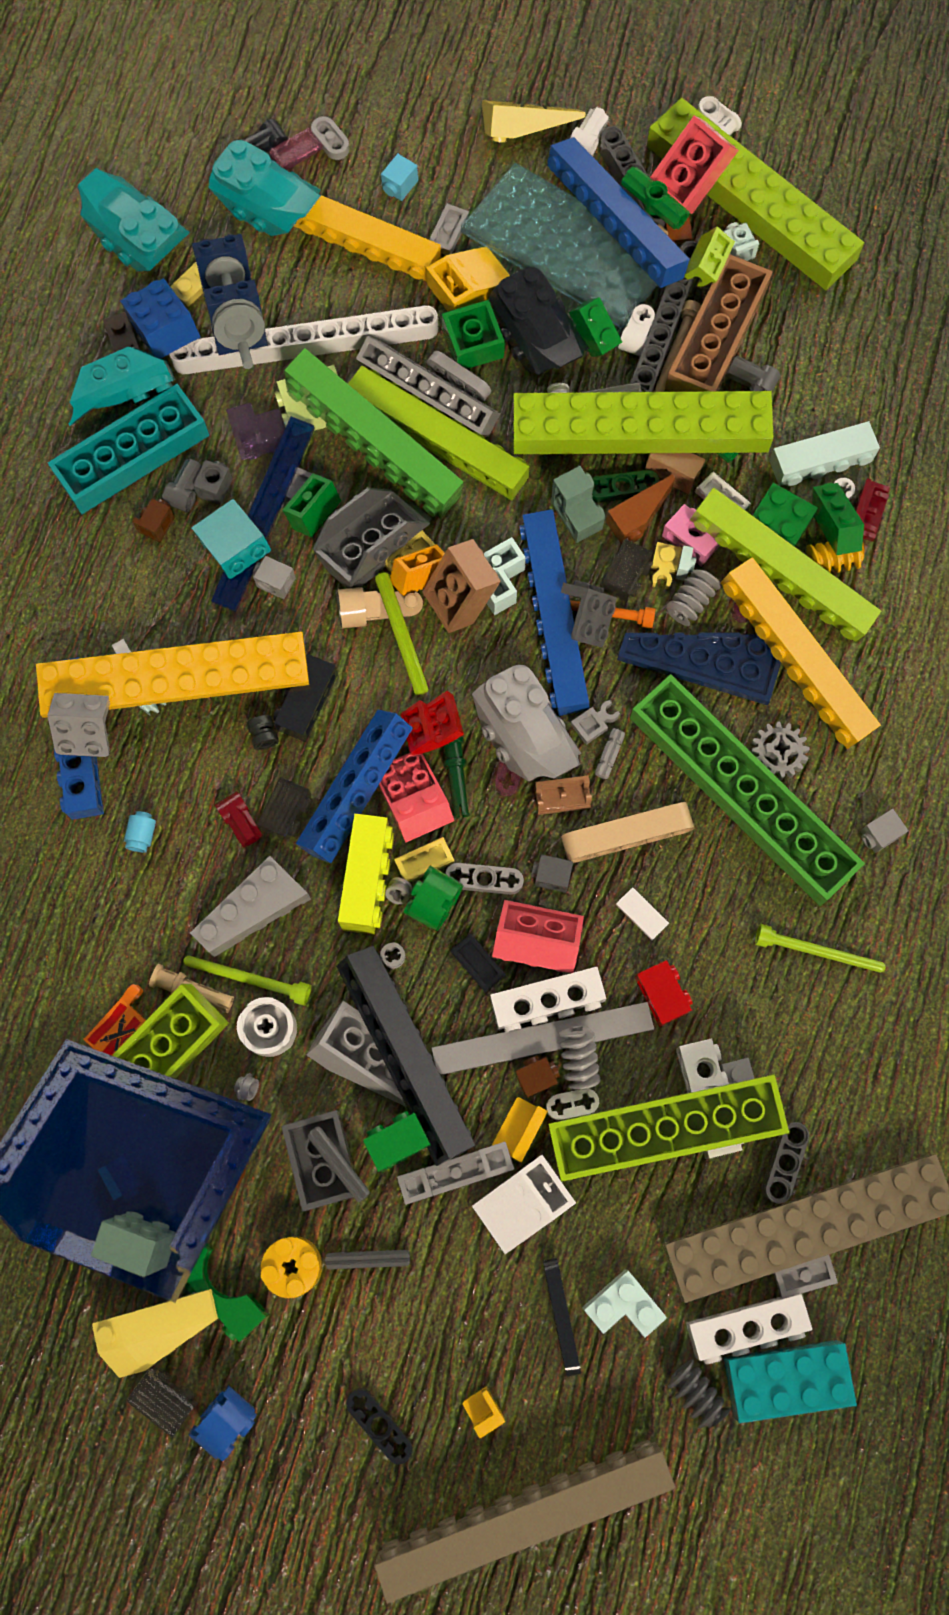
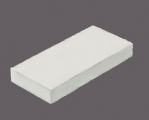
M634 888L629 890L616 903V906L651 940L669 924Z

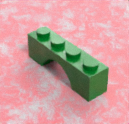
M190 1228L174 1243L167 1266L173 1273L177 1274L179 1272L186 1280L184 1286L191 1294L212 1290L217 1316L224 1324L222 1327L223 1332L232 1341L237 1339L238 1342H241L270 1314L251 1293L239 1297H231L220 1293L212 1285L208 1275V1261L213 1249L195 1228Z

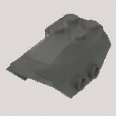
M367 488L360 494L355 495L351 501L328 517L313 550L326 570L344 587L358 588L381 572L386 565L385 560L427 527L432 518L413 502L403 501L390 489Z

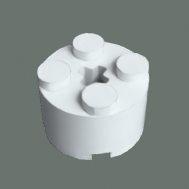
M264 997L251 1001L242 1011L237 1021V1032L240 1040L249 1050L260 1056L273 1057L284 1053L293 1045L297 1034V1022L291 1010L282 1002ZM267 1021L273 1025L268 1034L261 1030L262 1027L266 1026Z

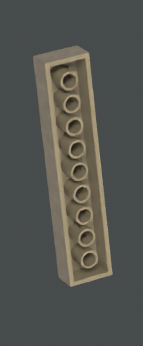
M925 1155L662 1243V1247L680 1301L687 1303L949 1214V1186L937 1155Z
M650 1440L641 1441L633 1446V1451L625 1454L622 1451L611 1453L605 1457V1462L597 1465L594 1462L583 1464L578 1467L579 1472L567 1476V1473L558 1474L550 1478L551 1483L542 1487L539 1484L530 1485L522 1490V1495L512 1498L511 1495L502 1496L494 1501V1506L486 1509L483 1506H477L466 1512L467 1516L455 1520V1517H450L438 1523L439 1527L431 1531H427V1528L414 1531L410 1534V1539L399 1543L398 1539L386 1542L381 1546L382 1550L378 1551L375 1562V1569L386 1603L413 1594L676 1489L662 1450L656 1442L650 1443Z

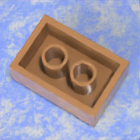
M472 539L447 548L422 593L447 632L451 633L470 626L475 622L501 580L485 558L483 551Z

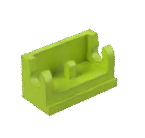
M718 227L702 235L688 263L684 277L687 280L693 279L695 276L701 278L697 284L700 287L711 282H717L735 241Z

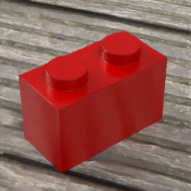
M667 960L635 976V980L646 1002H648L649 1008L659 1027L692 1011L690 1005H693L692 999L686 989L682 991L678 980H680L679 973L674 965H669Z

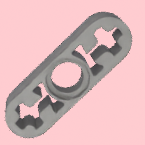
M434 351L426 361L428 367L435 374L482 403L491 394V388L485 381L440 351Z
M454 863L446 870L448 876L455 874L456 870H461V875L470 876L469 870L474 871L472 876L473 885L468 884V878L460 879L459 883L463 884L462 890L513 895L522 889L524 882L522 873L514 868ZM479 873H490L492 882L487 886L480 885L477 882ZM496 873H501L500 879L505 880L509 878V875H514L515 880L519 881V883L514 884L513 888H509L507 882H500V887H495L497 881Z

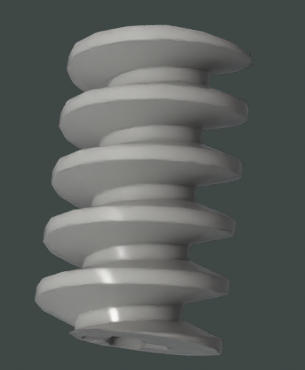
M693 570L690 577L685 580L684 585L679 588L678 593L673 596L672 601L668 602L666 608L669 615L678 623L689 627L690 622L688 619L692 621L697 620L698 616L695 612H703L704 608L701 604H709L708 597L715 596L714 589L719 590L721 583L707 571Z
M583 1026L561 1030L559 1036L567 1037L568 1040L562 1041L560 1046L569 1048L568 1051L562 1053V1058L570 1059L569 1062L563 1064V1068L572 1070V1072L564 1075L565 1080L573 1081L568 1087L570 1089H586L596 1086L600 1082V1076L597 1074L599 1066L595 1063L598 1060V1056L594 1052L597 1048L595 1042H593L595 1039L594 1032L589 1027Z

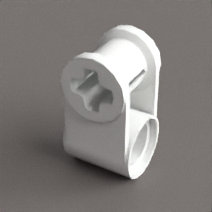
M707 96L701 99L698 111L728 135L742 127L739 116L725 107L716 98Z
M645 304L635 307L628 325L622 333V343L619 344L618 349L641 356L654 321L655 313L652 307Z

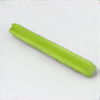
M387 572L380 573L375 576V581L415 695L425 694L428 692V686L389 574Z

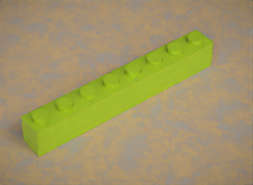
M361 366L348 383V385L418 444L508 499L513 500L529 478V466L522 458L513 457L502 446L498 444L493 445L485 440L483 435L476 431L468 430L461 422L456 419H450L438 408L425 404L415 394L410 395L395 382L385 380L377 371Z
M714 487L690 518V521L694 523L698 530L707 532L715 538V541L720 546L733 551L740 561L746 562L753 557L767 577L775 582L781 591L794 596L803 607L813 610L823 622L835 626L849 640L856 642L865 636L882 612Z

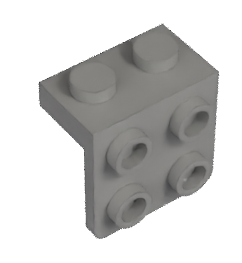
M54 693L47 716L54 749L57 754L107 757L109 755L110 748L105 725L110 706L109 696Z

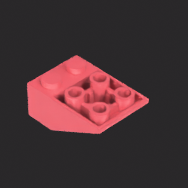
M408 753L394 759L379 783V787L405 843L453 822L454 818L448 800L424 755Z

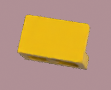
M517 1097L492 1146L506 1141L510 1157L522 1163L548 1111Z

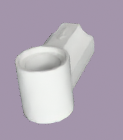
M601 108L590 109L580 128L576 127L571 138L575 137L593 156L599 142V137L608 123L609 116Z

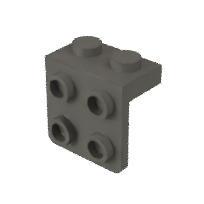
M575 580L574 585L563 582L561 593L581 599L571 634L572 640L602 647L608 637V629L612 615L615 612L617 597L604 594V588L593 586L589 583Z

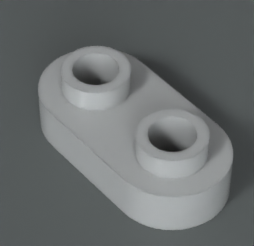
M316 118L311 126L313 138L331 159L340 160L345 158L349 153L347 137L331 118Z

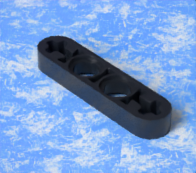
M557 1258L543 1260L566 1376L581 1374L558 1260Z

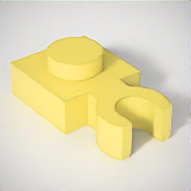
M657 542L651 567L652 570H657V572L653 575L652 587L656 586L658 579H664L666 581L665 589L668 590L672 583L671 574L677 573L682 547Z

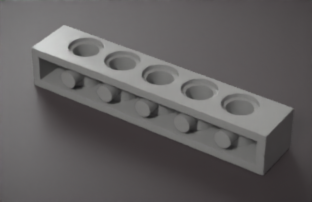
M367 336L356 358L358 361L481 435H490L501 414L378 339Z

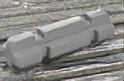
M613 728L610 733V741H607L599 761L600 763H598L595 775L602 779H607L610 775L611 767H613L621 747L619 744H622L625 737V732Z

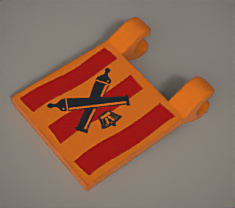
M132 984L125 991L121 999L83 1039L106 1061L146 1021L131 1006L144 992L139 985Z

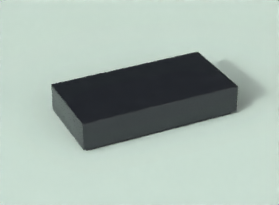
M471 933L450 950V953L484 993L506 976Z

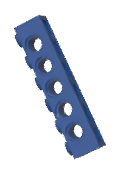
M54 749L55 759L60 764V771L57 772V781L63 789V797H60L62 812L67 814L72 820L103 815L104 810L97 756L60 755ZM81 759V764L77 768H71L74 760ZM79 784H84L83 791L74 794L75 787Z
M383 710L376 711L297 840L296 845L311 856L332 863L352 830L354 814H361L413 727L396 713Z

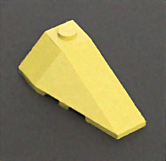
M482 100L485 134L491 136L492 141L506 142V138L520 137L585 118V112L577 109L558 107L543 109L541 106L530 104L520 107V105L513 104L512 102Z
M210 1289L93 1323L92 1327L98 1354L115 1374L121 1378L148 1370L156 1362L176 1350L178 1346L217 1320L218 1316L212 1290Z

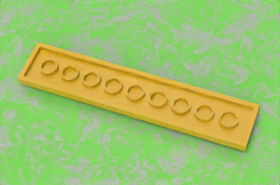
M303 632L36 664L39 707L42 718L48 717L54 693L109 696V710L309 685Z

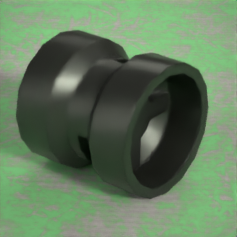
M270 715L258 716L246 723L249 733L253 735L251 741L255 750L271 748L278 744L279 739L277 733L272 729L274 723Z

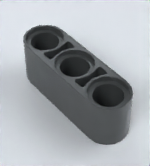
M793 1122L787 1124L788 1129L795 1128L799 1132L800 1138L796 1144L790 1142L787 1134L777 1136L761 1186L762 1196L770 1203H784L789 1200L809 1140L808 1129L801 1123ZM782 1155L788 1156L791 1160V1167L787 1171L782 1170L779 1166V1159ZM774 1182H778L783 1190L782 1195L777 1199L770 1193V1187Z

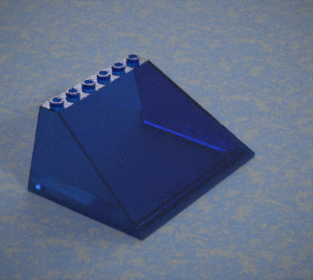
M66 1039L0 1142V1218L23 1243L176 1303L258 1145L272 1114ZM126 1212H135L141 1214L144 1221L150 1223L157 1221L169 1225V1230L176 1232V1235L170 1244L172 1252L167 1267L142 1277L91 1257L102 1221L114 1218L116 1215L126 1214Z

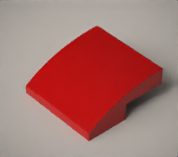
M445 691L428 704L419 700L400 713L401 718L413 727L407 737L409 751L412 755L435 750L464 735L454 696L448 691Z

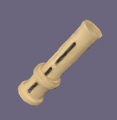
M161 964L155 967L151 975L149 986L152 988L157 986L170 991L172 994L181 984H192L214 1008L228 1013L233 1004L234 996L187 979L184 973H174L164 969V966Z

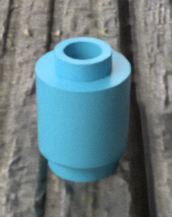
M136 811L135 815L129 816L124 837L126 849L135 852H147V847L151 846L156 821L151 819V814Z

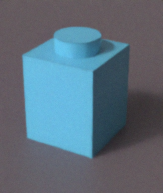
M397 154L381 173L382 189L384 192L402 201L418 182L417 165Z

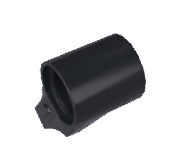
M275 119L266 120L260 126L258 132L242 139L266 153L269 151L280 153L289 144L288 137Z

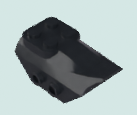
M536 267L524 268L504 278L492 290L488 299L505 343L508 342L514 359L517 362L520 361L524 369L536 375L551 368L560 369L583 357L584 351L590 349L578 332L572 318H569L565 312L562 300L556 298L554 289L540 269Z

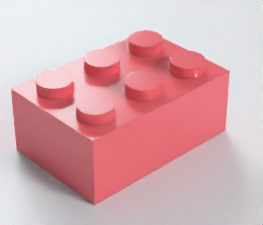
M694 115L650 178L653 181L663 182L667 186V193L690 211V214H693L739 150L707 122Z

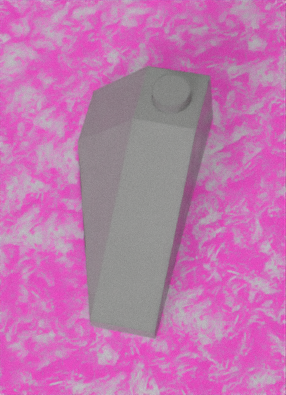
M342 1001L320 1030L306 1055L327 1070L406 1106L359 1011L345 1001Z

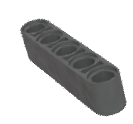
M615 126L607 127L602 132L600 154L616 182L644 210L643 203L623 187L621 182L626 172L632 166L638 167L646 175L647 173L623 132ZM647 213L657 225H661L664 228L665 221L658 215Z

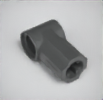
M737 356L734 358L726 377L749 387L750 391L773 392L781 375L772 366L763 365L760 367Z
M192 459L185 460L174 482H169L165 487L162 500L176 509L186 513L189 512L196 499L193 485L202 465Z

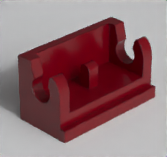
M868 478L860 490L855 510L864 523L863 539L874 542L889 497L890 488L873 482L872 479Z

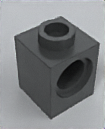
M205 460L193 487L197 497L221 505L233 479L229 468L219 461L213 463ZM214 478H218V479H219V480H218L217 482H215V483H210V480H212V479H214Z
M541 855L540 862L534 861L531 874L532 878H536L535 886L566 893L573 861Z

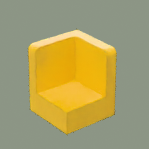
M487 1386L463 1401V1406L472 1420L479 1438L505 1423V1417Z

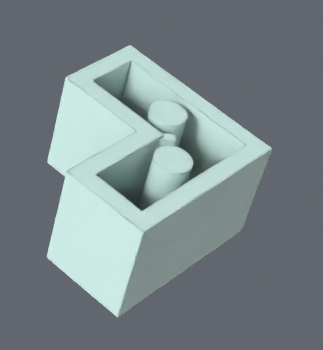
M512 537L484 553L485 558L501 580L487 602L494 615L516 603L517 590L509 579L525 570L526 558Z
M626 1269L582 1307L603 1334L624 1315L628 1317L645 1338L667 1319L655 1302Z

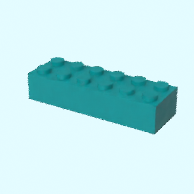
M176 384L49 461L48 465L79 512L84 514L210 435L205 421L180 386Z

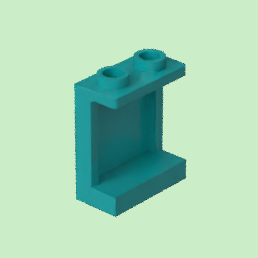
M234 499L191 527L205 549L207 548L229 579L240 574L271 551L264 535Z

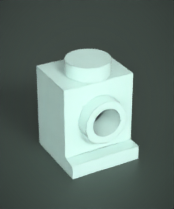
M734 222L728 225L724 233L735 241L730 254L746 261L754 259L759 242L754 239L747 223L739 225L738 222Z

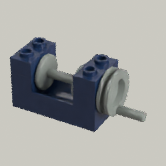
M227 235L222 238L205 239L192 243L218 355L239 352L243 367L250 369L253 366L249 349L268 346L259 295L255 281L251 280L242 235Z

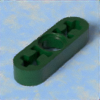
M642 470L592 477L594 486L597 485L599 489H602L601 493H597L593 487L592 499L595 503L629 499L649 488L643 483L645 479H648L652 486L659 482V476L652 470ZM634 480H636L637 489H634ZM620 481H624L629 484L630 488L622 492L615 485ZM608 483H611V493H609Z

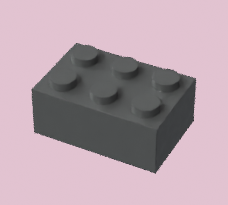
M338 1110L282 1126L302 1212L353 1198L352 1194L307 1136L315 1127H321L355 1171L341 1114Z

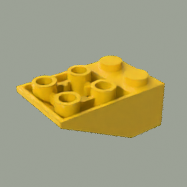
M487 246L446 255L426 267L427 285L448 312L489 300L488 298L492 290L500 281L510 276Z

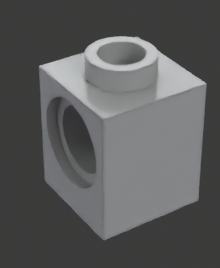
M265 556L261 563H257L253 571L256 586L281 599H285L296 579L292 567L268 556Z
M891 809L867 824L860 832L864 844L877 853L901 838L909 830L894 809Z

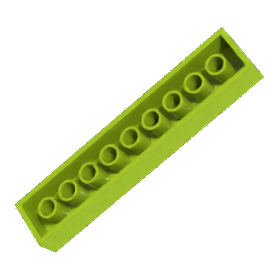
M683 98L678 100L650 126L647 147L663 159L694 115L707 122L739 150L707 195L742 224L747 223L752 232L824 290H828L858 260L865 242Z
M772 391L514 393V454L768 453L774 439Z

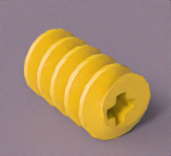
M829 542L825 544L817 543L815 546L807 545L806 556L829 573H831V566H834L836 573L841 572L842 564L846 571L851 570V563H854L856 569H860L861 561H863L865 554L864 543L862 551L836 555Z

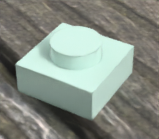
M683 545L675 579L685 581L688 572L691 573L694 570L696 558L692 557L693 547Z

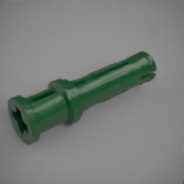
M459 737L444 745L445 761L443 762V767L448 770L452 811L453 818L460 819L459 807L462 808L463 818L470 816L463 770L467 764V760L463 757V737Z

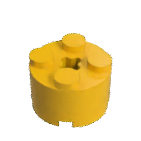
M298 1236L287 1237L274 1242L266 1250L261 1262V1278L266 1287L275 1295L283 1298L299 1297L310 1291L317 1284L322 1273V1260L317 1247L308 1239ZM295 1260V1267L298 1268V1272L294 1271L289 1274L286 1262L289 1263Z

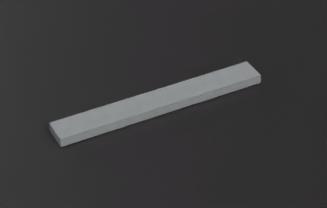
M648 1002L513 1030L507 1033L503 1032L432 1047V1052L439 1075L566 1049L561 1047L560 1043L568 1040V1038L559 1036V1032L571 1027H589L595 1034L593 1042H599L654 1030Z

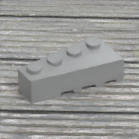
M269 856L190 934L215 957L241 942L253 932L266 927L267 924L280 916L283 917L300 904L308 902L311 898Z

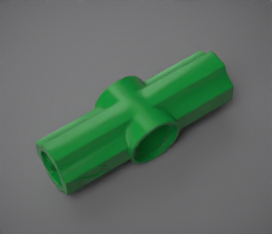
M632 166L626 172L621 185L643 203L646 213L658 215L674 230L680 229L684 225L690 211L667 193V186L663 182L653 181L638 167Z

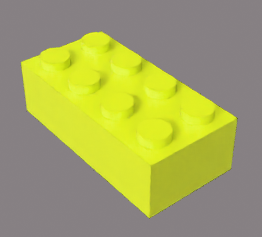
M354 814L338 923L343 931L375 935L376 928H381L383 912H381L379 903L380 901H385L386 885L383 877L388 875L390 870V859L387 850L392 849L394 843L393 827L389 826L388 819L385 817Z

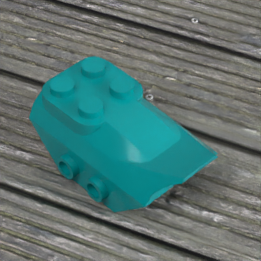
M244 140L232 141L215 161L209 178V189L236 219L244 220L257 231L265 232L270 236L289 233L295 223L300 218L305 217L321 197L319 194L321 189L301 179L296 173L289 172L280 167L275 161L271 160L266 152Z
M95 168L78 184L82 202L80 215L98 236L102 246L108 252L113 251L116 253L124 265H130L136 271H150L190 233V231L178 223L176 217L157 203L152 197L143 195L121 176H115Z
M128 346L81 367L70 400L73 407V415L68 423L69 426L74 425L94 408L109 407L133 399L134 403L149 398L148 392L156 389L157 393L171 388V382L175 378L168 361L162 358L158 359L150 353Z

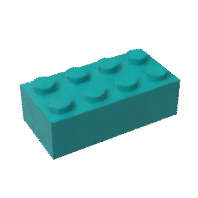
M833 1340L747 1353L740 1356L723 1357L733 1417L739 1423L857 1406L846 1345L841 1341Z

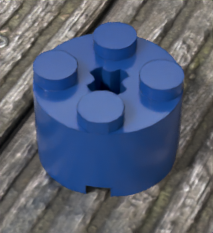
M228 1385L225 1391H221L200 1416L202 1422L198 1426L194 1424L188 1435L214 1459L219 1458L223 1462L235 1446L233 1444L237 1440V1436L244 1437L255 1422L253 1420L257 1416L255 1408Z

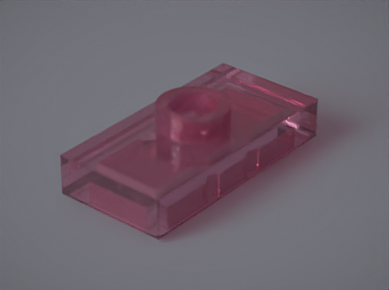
M308 127L269 150L270 157L280 167L289 170L323 148L322 143Z

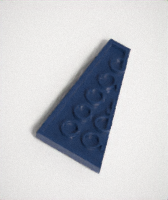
M625 633L617 660L668 676L671 674L675 678L764 705L770 703L781 662L772 655L771 649L766 642L757 634L741 635L740 633H698V635H684V633H674V635Z

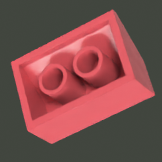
M504 900L492 957L500 958L504 961L524 963L533 967L539 966L553 969L558 972L574 973L584 916Z

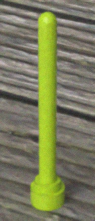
M760 924L756 932L755 945L766 948L775 944L879 973L886 969L883 962L776 934V931L772 930L771 926Z
M186 956L183 961L186 966L289 995V998L294 1000V1003L303 1006L307 1004L310 997L312 985L304 982L291 985L193 956Z

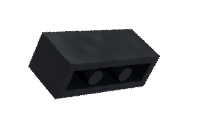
M309 654L306 655L309 685L286 688L284 698L286 699L282 707H277L273 716L277 731L303 742L307 741L338 676L336 665Z

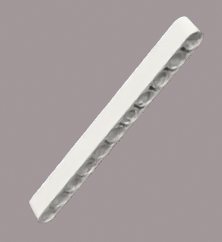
M420 306L265 329L268 346L249 350L254 365L295 359L304 348L314 356L361 349L367 336L378 339L386 345L425 340L436 336L438 332V314L433 307ZM214 336L199 338L170 353L174 368L180 374H192L243 366L239 352L218 355Z

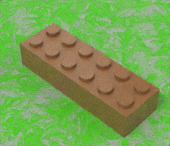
M729 254L717 282L712 283L668 373L665 390L670 392L719 391L768 289L773 271Z

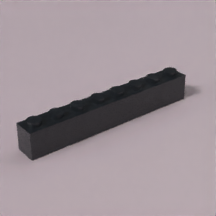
M374 945L347 955L336 967L410 1115L416 1114L431 1144L427 1149L435 1165L438 1166L474 1147L475 1143L472 1139V1134L465 1126L459 1114L458 1106L453 1102L446 1088L444 1079L439 1075L433 1063L432 1055L427 1051L421 1039L419 1030L414 1026L408 1014L407 1006L402 1002L396 990L394 981L389 977L383 965L382 957L377 953Z

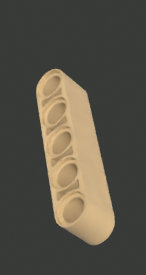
M681 802L575 830L562 835L561 839L567 859L576 863L681 835L695 828L687 802Z

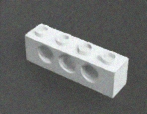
M598 967L491 994L490 1000L498 1030L505 1029V1033L521 1029L520 1024L531 1022L532 1026L548 1022L547 1017L557 1014L559 1019L575 1015L574 1010L585 1008L586 1012L601 1008V1003L605 1002L606 995ZM572 987L579 988L582 991L583 997L579 1001H573L568 997L567 991ZM546 994L554 996L556 1005L552 1008L544 1007L541 1003V997ZM519 1001H524L529 1005L530 1011L525 1015H519L515 1012L514 1005Z
M712 1039L676 1048L688 1093L729 1084L725 1071L721 1072L718 1063L721 1060L720 1049L717 1044L713 1045ZM699 1063H705L709 1066L710 1075L708 1078H703L698 1074L697 1066ZM741 1144L703 1152L705 1159L742 1151Z
M800 1293L783 1299L780 1297L686 1322L695 1357L699 1361L704 1360L705 1364L721 1361V1355L731 1352L733 1356L747 1354L750 1352L749 1347L760 1345L761 1349L776 1346L778 1344L777 1340L788 1337L789 1341L806 1337L805 1332L812 1330L803 1296ZM780 1313L783 1316L784 1323L780 1329L774 1330L771 1326V1318L773 1315ZM748 1321H753L756 1325V1332L751 1337H745L743 1334V1326ZM719 1329H726L728 1332V1340L723 1345H718L715 1342V1333Z

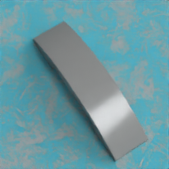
M505 1141L448 1160L438 1166L433 1165L397 1178L405 1205L514 1170V1166Z

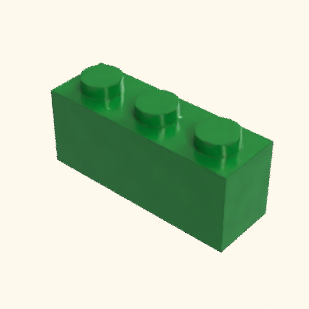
M826 483L822 486L813 487L812 504L818 507L814 518L835 554L842 555L862 551L864 523L839 483Z

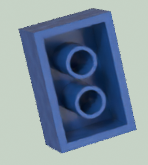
M164 278L153 281L147 287L137 292H132L126 298L120 300L131 325L152 355L158 359L201 338L190 312Z

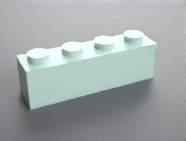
M868 421L774 448L769 461L778 485L788 484L793 486L807 478L817 479L828 472H842L856 464L861 466L869 464L874 460L880 447Z

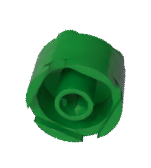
M430 865L422 880L424 882L419 880L413 888L411 895L415 898L408 902L403 913L425 926L439 931L448 918L450 909L456 904L463 889V884Z

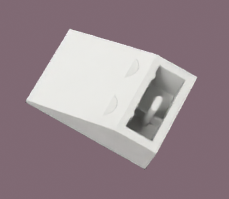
M541 1155L472 1207L506 1254L576 1204V1202L543 1155Z

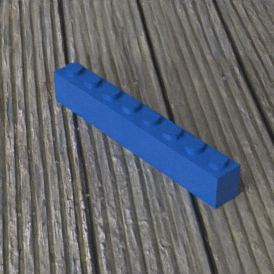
M572 137L551 145L547 166L616 239L621 247L628 252L635 262L641 266L649 277L660 288L684 279L690 259L578 140Z
M551 509L523 515L524 524L519 525L521 539L527 540L528 548L523 550L526 564L531 563L532 571L528 572L530 587H536L537 595L532 596L534 610H540L541 619L536 620L539 635L544 634L546 642L541 644L543 659H549L550 668H545L548 684L553 683L554 692L550 693L552 708H558L559 716L587 711L590 709L578 641L571 638L574 619L569 595L561 593L563 582H567L554 512Z

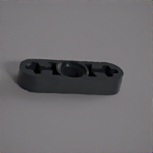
M365 1388L353 1390L346 1402L348 1412L392 1463H406L413 1451L411 1439L370 1391ZM354 1396L359 1398L365 1396L367 1398L365 1406L368 1410L371 1411L373 1406L378 1410L370 1415L367 1422L362 1419L367 1413L361 1407L357 1410L353 1407L355 1404ZM377 1417L384 1418L388 1423V1430L384 1434H376L371 1428L372 1421ZM393 1429L398 1433L393 1436V1439L398 1444L402 1442L406 1444L404 1449L406 1455L404 1456L400 1453L395 1456L392 1453L395 1447L390 1440L387 1445H384L382 1442L390 1436Z

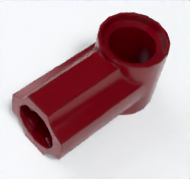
M238 791L214 804L225 823L230 825L243 848L254 844L263 836L250 816V810Z

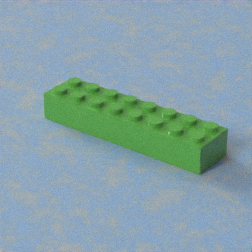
M306 348L284 370L288 395L294 401L304 403L307 406V411L313 417L323 419L326 422L327 428L332 433L342 435L346 439V444L351 449L361 451L371 466L375 468L377 466L380 467L390 482L400 484L409 498L419 500L424 505L423 508L428 514L433 517L436 515L442 519L461 497L464 482Z

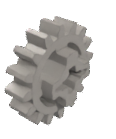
M777 722L774 728L767 724L764 728L765 732L759 730L756 734L757 738L752 740L751 745L755 748L751 749L750 752L773 774H777L779 780H782L785 774L792 778L795 775V771L800 772L804 768L802 764L808 761V757L803 755L810 750V747L803 746L807 738L798 737L800 733L799 728L794 732L791 731L790 723L785 728H782L780 722ZM769 737H773V739L771 740L772 743H766V745H763L766 739H768ZM796 757L795 761L787 766L788 759Z

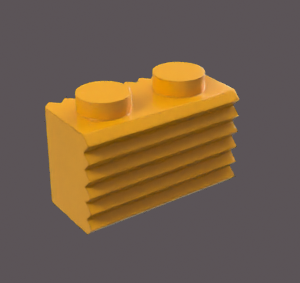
M436 544L393 559L394 563H392L393 567L390 575L392 585L403 596L414 593V591L419 589L422 590L445 553Z

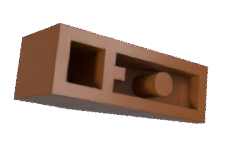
M673 474L608 510L606 523L621 545L628 542L634 543L643 536V533L673 488L675 481Z

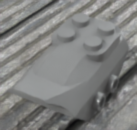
M515 665L491 677L472 693L482 733L487 741L492 742L498 759L505 763L510 771L527 781H531L539 776L554 779L580 765L578 755L581 752L566 731L563 720L557 717L552 710L547 693L527 666Z

